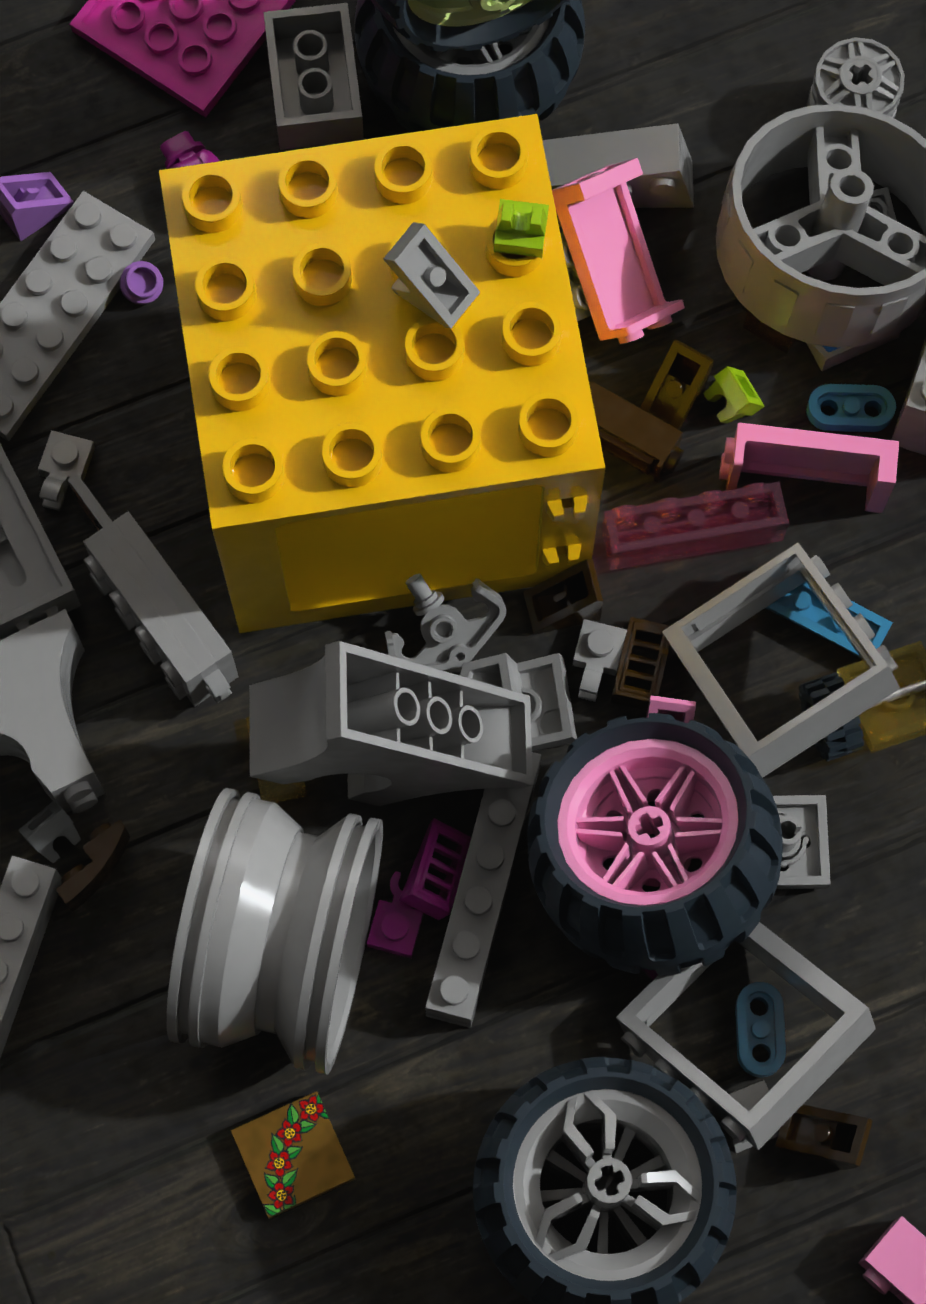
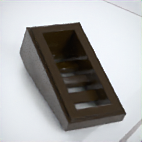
M630 617L611 703L647 711L650 696L659 695L670 646L662 631L670 627L669 625ZM636 631L662 636L661 644L635 639ZM632 648L659 653L658 658L653 659L631 654ZM632 663L654 668V675L630 670L628 665ZM625 678L652 684L651 689L646 690L624 685Z

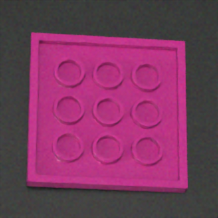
M88 0L71 21L70 27L72 32L206 118L266 40L263 12L290 9L296 0Z

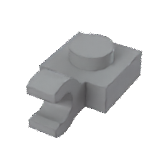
M51 430L38 467L40 476L46 477L39 495L40 498L44 499L43 507L60 511L69 486L68 479L77 473L84 482L95 450L93 441Z
M586 619L583 620L572 665L585 669L578 698L596 702L602 674L616 676L627 629Z

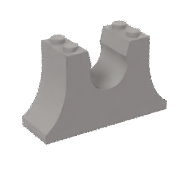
M66 609L0 640V756H15L29 762L32 772L46 794L66 813L71 810L73 813H80L93 807L98 802L97 797L104 795L105 792L86 756L75 725L72 706L73 681L78 663L85 649Z
M342 641L326 644L324 657L309 667L291 674L249 685L250 777L280 784L309 781L327 775L348 774V799L376 806L453 791L523 788L533 785L529 695Z

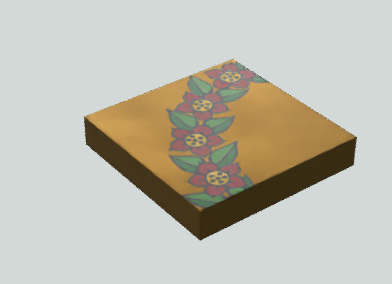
M317 1091L231 1130L269 1219L355 1180V1176Z

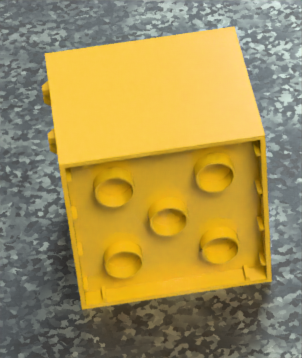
M537 114L159 170L212 531L239 633L414 606L415 598L405 582L411 576L418 573L422 575L430 590L441 592L445 597L444 601L473 597L471 588L476 578L480 579L497 593L530 588L586 559H592L605 463ZM500 199L549 205L542 258L494 252ZM413 222L422 223L428 227L480 291L479 295L451 329L442 326L397 295L392 289V285L399 277L383 258Z

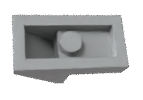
M413 222L383 258L399 277L392 285L393 291L445 328L451 329L480 293L478 288L425 224Z

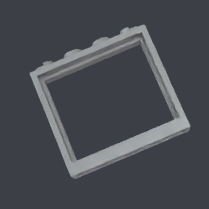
M796 543L662 631L737 746L754 763L762 778L900 689L892 671L898 668V665L891 657L887 648L884 645L877 649L870 641V639L875 637V634L861 613L855 617L850 614L848 608L853 604L838 582L833 586L828 584L825 578L830 573L821 558L815 555L810 559L799 543ZM804 582H807L869 670L763 739L757 741L698 652Z
M760 922L752 933L739 944L837 1022L750 1111L649 1027L710 965L703 966L701 962L690 967L681 968V974L658 975L616 1017L624 1032L621 1040L632 1049L637 1057L641 1058L644 1054L650 1057L655 1062L654 1068L679 1080L696 1094L709 1111L712 1110L722 1119L720 1125L732 1138L736 1137L739 1141L745 1138L758 1150L876 1029L870 1010L865 1004Z

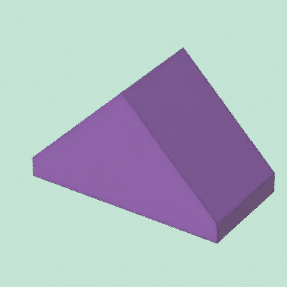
M51 172L0 177V215L20 241L69 210L74 204V201Z

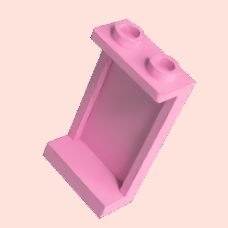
M638 158L607 165L552 190L556 212L600 341L618 338L619 343L624 344L637 340L644 336V328L647 327L648 330L665 326L672 322V314L685 308L682 299L670 302L664 299L627 187V181L643 175Z
M738 423L734 438L726 437L724 453L721 456L719 479L727 480L726 494L733 495L735 494L741 472L867 486L865 511L883 513L896 484L899 441Z

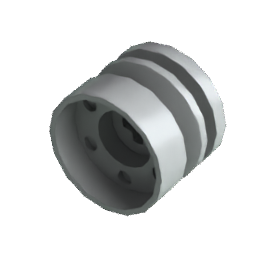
M855 37L838 41L823 53L816 66L807 106L827 104L857 106L895 118L904 90L905 74L900 60L887 46L873 39Z

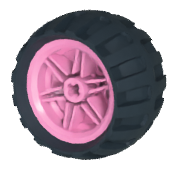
M649 713L648 718L627 720L626 716L607 721L606 727L591 735L584 733L568 746L567 754L560 763L555 761L542 779L539 786V797L533 803L530 811L527 830L528 861L532 881L549 917L568 940L584 953L594 958H603L612 968L633 974H638L641 969L655 970L660 976L681 974V968L690 967L701 962L703 966H707L723 958L727 947L734 941L738 943L743 942L759 924L761 912L771 903L780 877L783 852L780 818L772 793L757 767L738 746L726 740L724 741L721 735L714 729L690 720L689 723L677 721L669 714ZM654 801L656 807L650 806L648 802ZM695 814H700V815H702L704 818L691 817V816H693V815H695ZM654 834L656 837L650 838L649 835ZM615 858L608 870L603 867L605 860ZM691 859H700L702 861L701 867L694 872H688ZM643 885L653 887L660 886V888L657 891L645 892L643 890Z

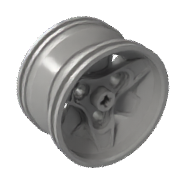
M225 788L222 790L213 805L198 846L179 921L167 999V1034L171 1042L183 1044L189 1038V1042L193 1047L205 1048L207 1045L223 1048L259 1035L263 1031L277 1035L296 1069L306 1071L311 1063L315 1062L317 1073L324 1075L330 1073L345 1032L365 950L382 851L383 822L381 819L370 818L366 826H362L361 816L350 813L324 833L316 836L304 833L303 828L275 802L261 800L260 796L255 793L246 792L241 797L236 789Z

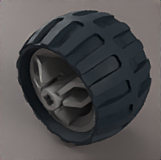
M606 1057L584 1058L555 1066L532 1078L511 1095L493 1118L482 1140L475 1164L473 1202L483 1243L492 1261L506 1280L521 1295L534 1304H678L700 1286L717 1264L728 1242L735 1217L737 1195L735 1169L729 1147L718 1122L698 1099L696 1094L679 1080L657 1070L653 1066L634 1060ZM601 1129V1160L597 1162L593 1160L594 1151L581 1135V1132ZM616 1131L622 1132V1135L612 1158V1153L615 1149ZM636 1139L653 1154L654 1158L629 1171L622 1161L631 1141ZM563 1142L588 1174L554 1150ZM545 1167L571 1186L576 1182L582 1188L540 1191L541 1171ZM667 1190L666 1210L664 1212L641 1195L635 1199L628 1195V1193ZM621 1206L655 1229L656 1233L647 1240ZM581 1208L588 1217L576 1243L572 1244L552 1224ZM614 1217L617 1222L614 1227L631 1250L608 1254V1218ZM595 1228L594 1250L590 1252L586 1249Z

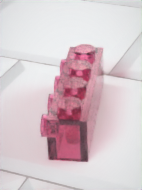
M780 482L769 484L753 483L734 490H711L703 492L698 496L681 499L665 498L651 504L619 506L610 511H604L601 530L609 569L614 570L783 541L789 521Z

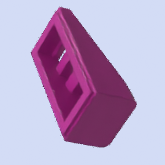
M433 818L429 823L399 901L437 920L450 915L471 837ZM438 835L458 844L456 852L438 843ZM435 851L451 859L450 866L433 858V852ZM429 867L445 874V880L428 873ZM424 882L440 889L439 895L423 888Z

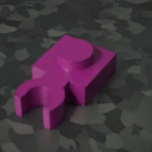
M396 871L390 880L393 901L390 903L379 900L368 937L367 947L412 959L424 913L399 901L402 893L399 888L401 872Z

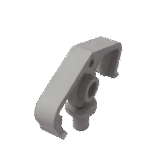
M420 573L415 574L407 579L405 584L415 598L414 613L417 616L423 615L420 630L426 644L417 655L408 658L402 654V648L405 643L401 636L387 631L385 632L388 655L439 670L463 667L464 663L470 662L503 622L506 616V607L503 599L496 591L476 578L472 583L471 594L475 602L485 603L488 606V611L482 617L466 620L455 607L443 605L442 602L445 598L443 594L430 590Z

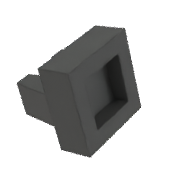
M54 801L18 830L37 852L52 863L60 858L53 849V842L57 837L65 836L74 846L81 841L73 825L74 822Z

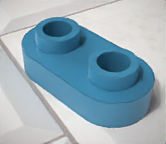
M825 384L812 392L806 411L809 421L820 430L878 432L885 429L891 423L896 411V402L893 395L886 388L878 385ZM823 406H830L835 410L836 414L832 416L825 415L821 408ZM873 407L878 411L879 415L871 417L865 413L864 409Z
M754 982L743 988L735 1004L737 1057L740 1066L745 1072L754 1077L763 1078L776 1073L786 1057L784 1004L781 994L774 986L765 982ZM755 1000L762 1001L766 1005V1014L762 1016L753 1014L750 1009V1003ZM758 1046L764 1047L769 1054L768 1060L766 1062L756 1061L752 1055L753 1048Z

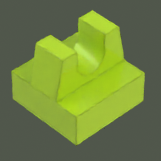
M500 199L494 252L542 258L549 205Z
M729 366L714 376L716 381L703 393L706 399L711 402H716L723 396L726 398V408L717 414L720 422L726 424L745 415L752 416L765 407L744 371Z

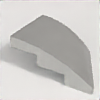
M507 653L463 664L460 676L530 696L532 751L570 744L577 739L565 661L560 653L516 663Z

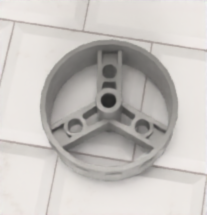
M842 104L810 105L786 112L764 124L747 141L731 170L717 223V260L726 283L739 302L761 322L783 335L814 345L837 348L865 346L888 339L909 327L926 309V139L914 129L891 116L864 107ZM808 167L810 205L753 229L743 207L742 196L754 184L772 174L792 168ZM872 181L884 188L888 187L889 191L908 207L921 225L924 235L868 206L874 192ZM845 265L884 286L853 288L831 285L820 280L836 279L842 274ZM807 271L812 277L817 279L802 274V272Z

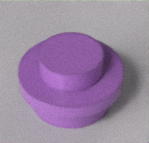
M145 261L133 262L122 272L120 288L123 295L132 303L139 305L149 304L155 301L161 294L163 277L158 268L153 264Z

